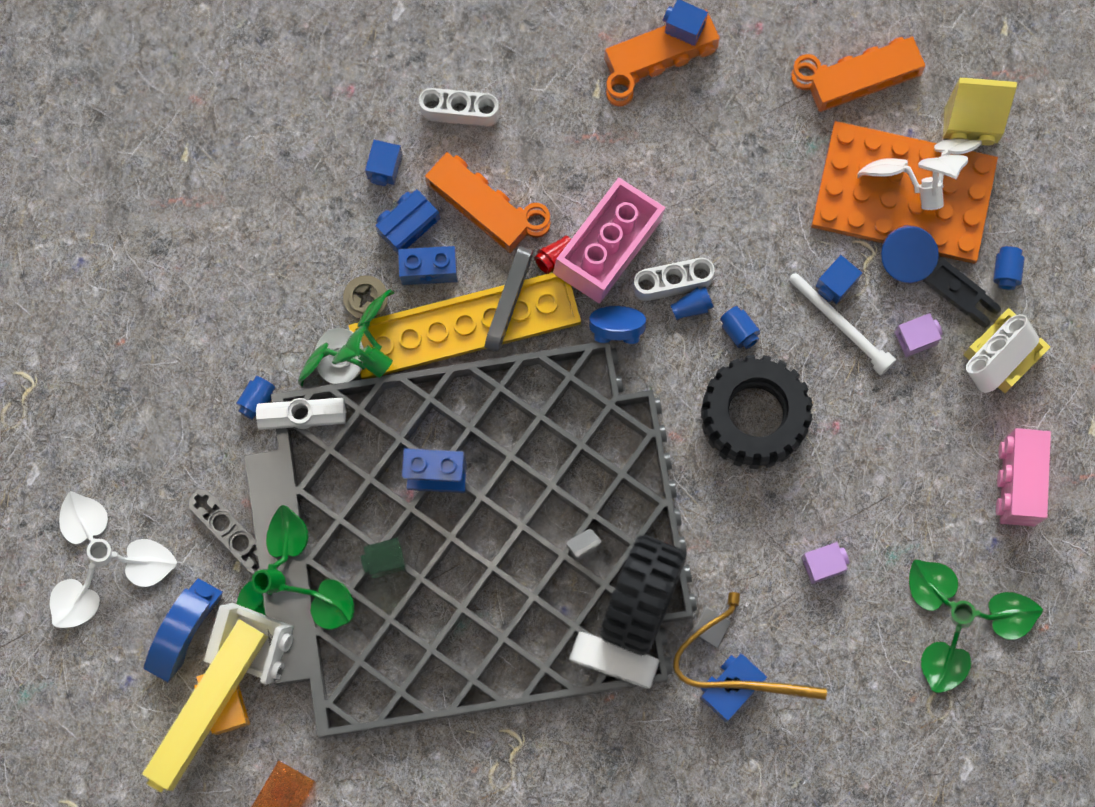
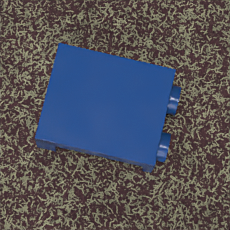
M404 449L402 477L407 479V490L465 493L467 463L463 451Z

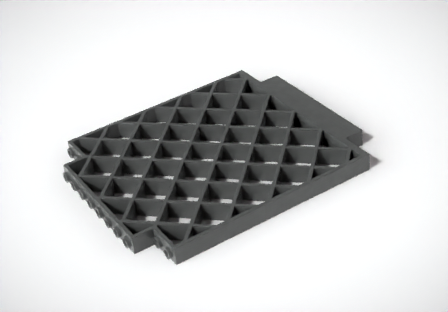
M610 342L588 343L382 376L380 378L375 377L271 394L272 403L290 402L297 398L305 400L331 397L344 398L345 407L354 413L329 446L306 429H298L296 427L276 429L278 450L244 455L259 570L268 569L269 564H274L282 558L271 556L266 545L267 531L275 512L281 505H285L303 520L300 499H304L334 522L309 556L306 546L302 554L296 557L288 555L287 562L277 568L285 576V585L312 590L310 568H314L327 579H334L343 583L349 590L352 598H355L385 620V623L360 657H358L326 634L329 629L317 626L314 622L310 610L311 603L314 600L313 596L289 591H280L272 595L263 593L266 617L294 626L291 634L293 636L292 645L287 652L283 653L280 661L285 664L284 669L279 668L277 674L281 676L278 680L274 679V683L282 686L310 681L317 736L319 738L639 687L623 680L603 683L608 675L601 673L593 685L577 688L550 669L575 633L577 635L578 632L590 634L580 626L604 593L612 597L615 588L611 586V583L624 567L638 536L646 535L663 511L667 512L672 545L683 549L687 554L684 536L679 537L677 526L682 525L679 508L674 509L672 498L677 497L674 480L669 481L667 470L672 469L669 452L664 453L662 442H667L665 426L659 425L658 414H662L660 398H654L653 390L619 395L620 392H623L621 375H615L614 365H619L616 348L611 349ZM605 354L612 394L610 401L577 378L594 355ZM579 358L570 372L555 363L557 361ZM540 364L562 380V383L540 412L508 390L525 366ZM510 369L500 383L485 374ZM471 375L493 391L470 423L438 401L456 377ZM440 380L430 394L415 385ZM402 386L423 401V404L402 432L398 434L368 412L386 389ZM570 386L603 409L581 441L548 418ZM369 392L360 405H357L345 396ZM501 397L534 420L511 452L478 430ZM647 402L652 429H649L619 407ZM432 408L464 430L449 451H462L471 437H474L505 459L481 492L466 482L465 493L474 498L475 501L451 533L418 510L431 491H419L409 504L378 481L402 448L419 449L408 440ZM298 409L294 414V418L302 420L307 414L308 409ZM610 414L644 437V440L622 470L588 446ZM362 420H365L394 441L370 474H367L338 453ZM541 425L574 448V451L552 481L518 458ZM293 430L324 452L299 486L291 431ZM652 442L655 443L664 499L628 475ZM581 454L615 477V480L593 510L559 487V484ZM333 459L364 481L339 515L308 493ZM512 465L545 488L522 522L488 498ZM622 483L657 507L635 539H632L599 515ZM372 488L405 510L380 544L347 522ZM552 494L586 517V520L573 538L588 530L595 523L628 547L605 580H602L570 557L571 552L568 546L562 551L529 527ZM482 505L516 528L492 563L458 539ZM412 517H415L445 539L421 574L388 551ZM342 528L375 550L349 586L317 563ZM523 534L557 558L533 592L499 568ZM453 545L487 569L462 604L428 580ZM382 557L416 580L390 616L357 592ZM564 563L599 588L575 622L540 598V595ZM689 565L683 566L679 577L684 611L665 614L661 624L691 619L693 616L692 611H697L694 593L689 594L687 583L692 582ZM493 575L528 599L503 634L469 610ZM423 586L457 610L432 645H429L398 622L401 615ZM534 604L569 628L545 664L509 639ZM463 616H466L498 639L473 676L438 651ZM393 627L427 651L401 687L367 664ZM659 628L654 644L657 659L660 660L658 664L660 674L654 676L652 684L667 682L668 675L672 674L670 657H664L663 646L667 645L665 628ZM268 630L269 645H271L273 637ZM320 638L326 640L355 662L329 699H327ZM504 645L540 670L521 697L503 699L479 681ZM433 657H436L468 681L449 709L431 711L408 694L410 688ZM362 668L396 692L376 721L364 723L358 722L336 705ZM545 675L566 689L532 695ZM474 687H477L494 700L492 702L460 707ZM403 698L424 712L389 718ZM329 710H333L352 725L331 728Z

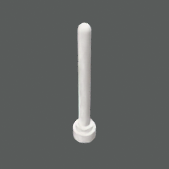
M794 273L790 276V282L872 359L873 369L880 376L891 368L896 362V358L889 352L879 351L799 274Z

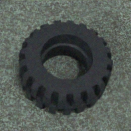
M749 355L742 361L738 358L730 361L729 366L726 368L722 367L717 371L714 379H711L702 401V429L704 434L708 435L710 446L713 449L717 448L720 451L719 456L726 460L728 457L734 461V465L739 467L745 464L749 465V469H758L759 466L763 465L768 468L775 466L776 462L785 461L799 448L812 421L813 414H811V408L813 404L812 398L807 395L809 388L806 383L800 382L798 379L800 374L795 369L789 371L786 368L787 363L781 360L778 363L772 362L771 356L763 355L762 359H755V355ZM749 388H759L774 395L783 409V419L779 428L771 435L763 437L750 436L740 431L733 424L729 414L730 403L738 392Z
M648 535L638 536L624 564L600 629V636L603 641L640 656L649 653L685 563L686 553L683 549Z

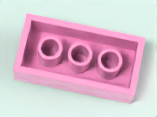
M618 178L558 256L553 274L600 304L660 224L665 207L621 178Z

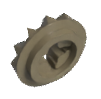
M368 275L356 277L347 284L344 290V305L347 311L357 319L362 317L366 308L372 303L366 302L362 307V301L358 295H365L370 290V296L375 300L387 291L385 285L376 277ZM388 297L385 298L375 316H379L384 308L387 307Z

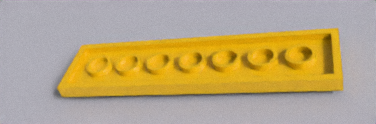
M553 273L524 280L502 345L581 325L572 286ZM505 285L372 319L369 325L370 333L376 342L382 346L380 351L393 360L384 375L487 349L484 348L486 337ZM358 323L348 325L349 330L355 332L359 328L357 327ZM364 334L361 339L363 348L367 345L373 347ZM366 368L360 372L362 380L376 377Z

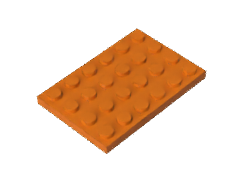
M835 121L811 228L883 243L892 231L905 225L917 226L926 230L934 238L939 256L975 264L980 250L998 157L974 151L958 154L967 156L968 163L962 168L957 179L944 175L942 188L944 206L940 209L924 210L921 208L920 193H915L914 185L907 173L901 172L893 176L862 175L857 178V174L863 167L877 160L886 158L904 159L908 161L907 166L911 167L919 185H921V180L932 177L933 171L919 168L918 163L924 159L939 158L942 152L934 151V146L937 143Z

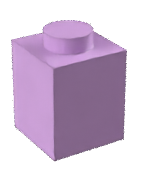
M929 313L899 325L895 330V335L905 357H909L936 346L942 339V329L936 319L933 320Z
M837 542L804 553L801 557L811 584L840 575L848 569L846 566L849 564L848 555L844 548H839Z

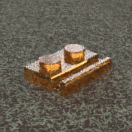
M278 760L252 807H302L316 781Z

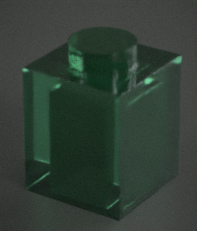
M398 538L363 546L365 554L360 555L364 573L370 572L372 578L407 570Z

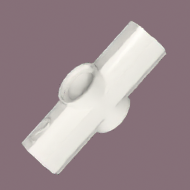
M297 398L290 402L257 404L256 420L258 429L293 427L307 429L311 426L346 424L344 398L318 400ZM298 409H308L306 418L302 420L294 418V414Z

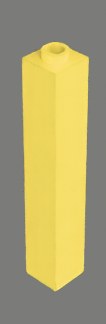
M240 619L237 621L142 775L149 778L147 782L149 786L159 792H163L164 788L166 790H174L268 636Z

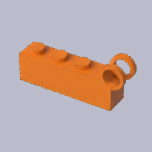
M709 13L706 25L695 46L666 34L665 25L606 48L605 61L611 73L606 85L608 101L614 106H626L633 99L634 84L638 83L641 78L648 75L655 77L671 66L681 67L689 63L692 58L697 56L706 57L713 54L718 49L720 37ZM616 85H624L628 90L624 93H617L612 88ZM612 97L617 98V99H624V98H626V99L623 100V101H617V100L613 99Z
M913 36L907 39L899 37L889 42L887 46L878 48V46L871 47L865 50L862 55L854 58L852 55L840 59L837 64L829 67L821 65L819 59L814 55H801L794 63L791 81L798 89H810L819 112L919 77L922 75L926 65ZM804 60H810V61H812V62L815 63L816 67H815L813 64H811V63L802 62V61H804ZM799 69H810L813 75L804 76L799 72ZM796 77H797L799 80L803 81V82H811V83H809V84H802V83H800V82L796 79Z
M446 152L425 175L426 184L509 253L527 235L534 238L542 237L550 229V212L545 205L531 203L524 209L521 207L516 209L509 203L510 199L501 190L495 192L488 186V180L480 173L476 172L474 174L467 169V163L458 155L453 157ZM540 215L545 221L540 225H532L528 222V219L531 216Z

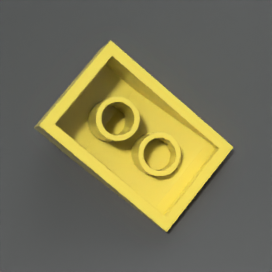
M959 78L944 107L943 139L981 140V145L985 146L998 143L1005 131L1017 82Z

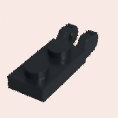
M943 258L937 262L933 272L923 279L924 283L965 315L969 314L971 319L982 327H988L991 321L986 315L975 308L978 302L989 312L996 315L1002 309L997 302L985 294V290Z

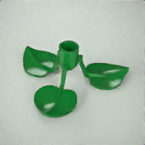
M391 289L387 290L366 308L357 325L359 328L349 337L346 344L338 352L327 348L329 345L327 342L319 346L307 359L300 373L298 384L303 387L304 379L315 370L321 359L328 355L335 356L332 361L334 365L347 361L359 366L363 370L366 368L378 378L382 377L391 366L393 360L380 351L382 346L376 342L370 333L369 325L385 298L395 294L394 291ZM365 334L373 347L367 345L362 350L360 349V343Z
M281 505L270 522L266 536V545L271 556L282 558L274 564H269L268 569L256 571L252 576V580L241 589L236 604L265 615L263 593L272 595L280 591H289L316 597L311 603L310 610L314 622L322 628L336 629L349 624L354 614L352 596L347 587L338 580L326 579L322 581L318 592L285 585V576L277 568L287 562L288 555L296 557L302 554L308 543V530L298 515L289 507Z
M917 559L911 565L909 586L914 601L921 608L928 611H935L944 603L952 608L951 620L956 625L951 646L945 642L932 643L924 650L921 657L922 672L931 690L935 693L954 689L968 676L971 669L970 654L966 650L956 648L961 629L971 626L975 617L993 620L992 628L998 636L1006 640H1017L1024 637L1032 629L1043 612L1042 607L1035 601L1013 592L999 593L990 599L988 607L992 615L975 610L974 606L968 601L950 602L948 599L952 598L958 590V578L952 569L941 563Z

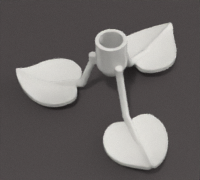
M949 139L937 143L934 146V151L942 152L939 158L924 159L918 163L919 168L933 171L932 177L921 180V185H919L911 167L907 166L908 161L898 158L874 161L863 167L858 172L857 178L862 175L893 176L905 172L909 175L914 185L915 193H920L921 208L924 210L940 209L944 206L942 189L944 175L957 179L962 168L968 163L967 156L958 154L973 151L982 144V141Z
M70 491L63 501L59 518L60 529L64 538L72 544H81L88 538L90 543L87 547V555L91 563L89 564L84 585L78 580L67 579L54 587L50 596L52 623L57 628H72L82 625L96 614L100 598L95 591L88 589L96 566H105L112 558L122 563H127L125 567L126 577L139 587H150L159 583L177 566L176 559L167 548L148 539H139L131 542L127 547L128 558L120 556L117 552H112L107 541L93 538V536L100 535L106 529L108 522L106 510L99 502L73 491Z

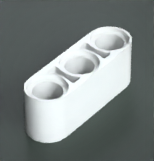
M428 88L419 96L421 114L430 121L492 126L498 121L500 116L498 100L488 93ZM430 101L439 103L437 107L431 109L425 106ZM460 103L466 106L462 111L452 109L456 104ZM485 106H489L494 109L489 114H484L480 112V110Z
M696 258L639 271L634 278L633 292L638 299L650 301L688 293L697 287L699 289L703 287L708 288L713 280L714 265L709 259ZM704 269L709 276L700 279L694 275V271ZM669 275H677L680 277L681 282L670 284L666 278ZM648 280L653 283L654 287L650 290H643L639 287V283Z
M1022 314L1009 318L969 360L966 365V371L979 391L987 393L999 387L1037 346L1039 336L1028 318Z
M578 632L569 658L570 661L647 689H650L660 662V660L652 656L637 655L605 642L602 638L584 632Z

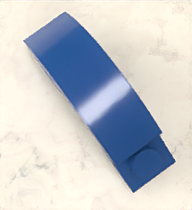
M199 578L189 589L185 588L159 627L148 651L143 669L169 683L182 667L188 647L196 631L220 601L223 592Z

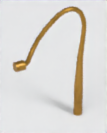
M729 592L727 603L730 605L729 609L691 635L679 647L674 656L673 669L675 674L681 681L693 687L750 689L826 700L827 688L759 681L699 682L683 675L679 668V660L682 653L701 634L734 612L735 607L739 606L740 593Z

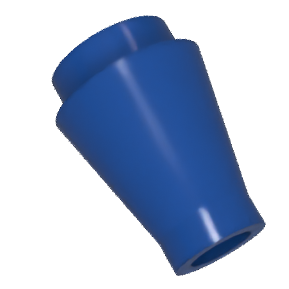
M697 287L670 305L676 320L709 313L708 310L714 308L706 287L701 289Z

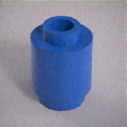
M1005 246L1001 247L999 253L996 254L993 282L998 284L1000 289L1014 290L1016 286L1022 284L1025 257L1022 255V249Z
M735 306L720 318V321L723 323L722 328L738 348L745 347V349H748L759 341L758 335L761 331L745 310H740L738 306Z
M256 376L253 381H249L236 402L240 407L238 412L253 420L256 416L257 404L270 403L272 400L271 394H274L273 391L276 387L267 380Z

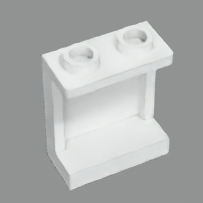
M234 603L220 605L204 661L212 663L235 624L240 619L268 636L269 630L273 637L271 645H269V637L267 638L246 673L261 678L260 683L265 685L274 683V679H280L281 675L277 674L280 667L282 669L285 667V664L280 661L283 653L287 652L292 645L293 636L291 634L294 626L266 617V615Z

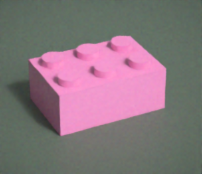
M1015 428L1006 436L1004 442H1000L998 455L999 459H1003L1002 470L998 472L997 486L1001 487V498H998L996 502V515L1000 516V524L1035 527L1047 518L1051 431Z

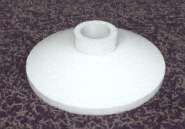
M345 328L331 329L322 335L315 350L327 342L329 344L327 348L338 352L354 332ZM361 342V343H360V349L363 350L364 348H363V345H362V342ZM332 355L322 358L316 367L321 377L332 384L353 381L362 370L359 366L347 361L334 365L332 361L335 356Z

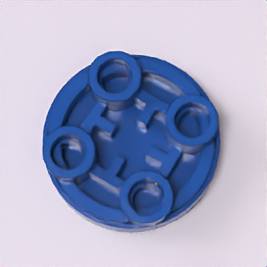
M902 226L892 231L883 242L881 249L883 266L887 273L898 281L905 283L921 281L933 272L938 262L939 252L934 238L920 227Z
M607 306L599 308L590 314L589 328L594 333V340L597 342L607 343L611 340H623L627 344H635L640 341V335L646 330V317L642 312L634 308Z

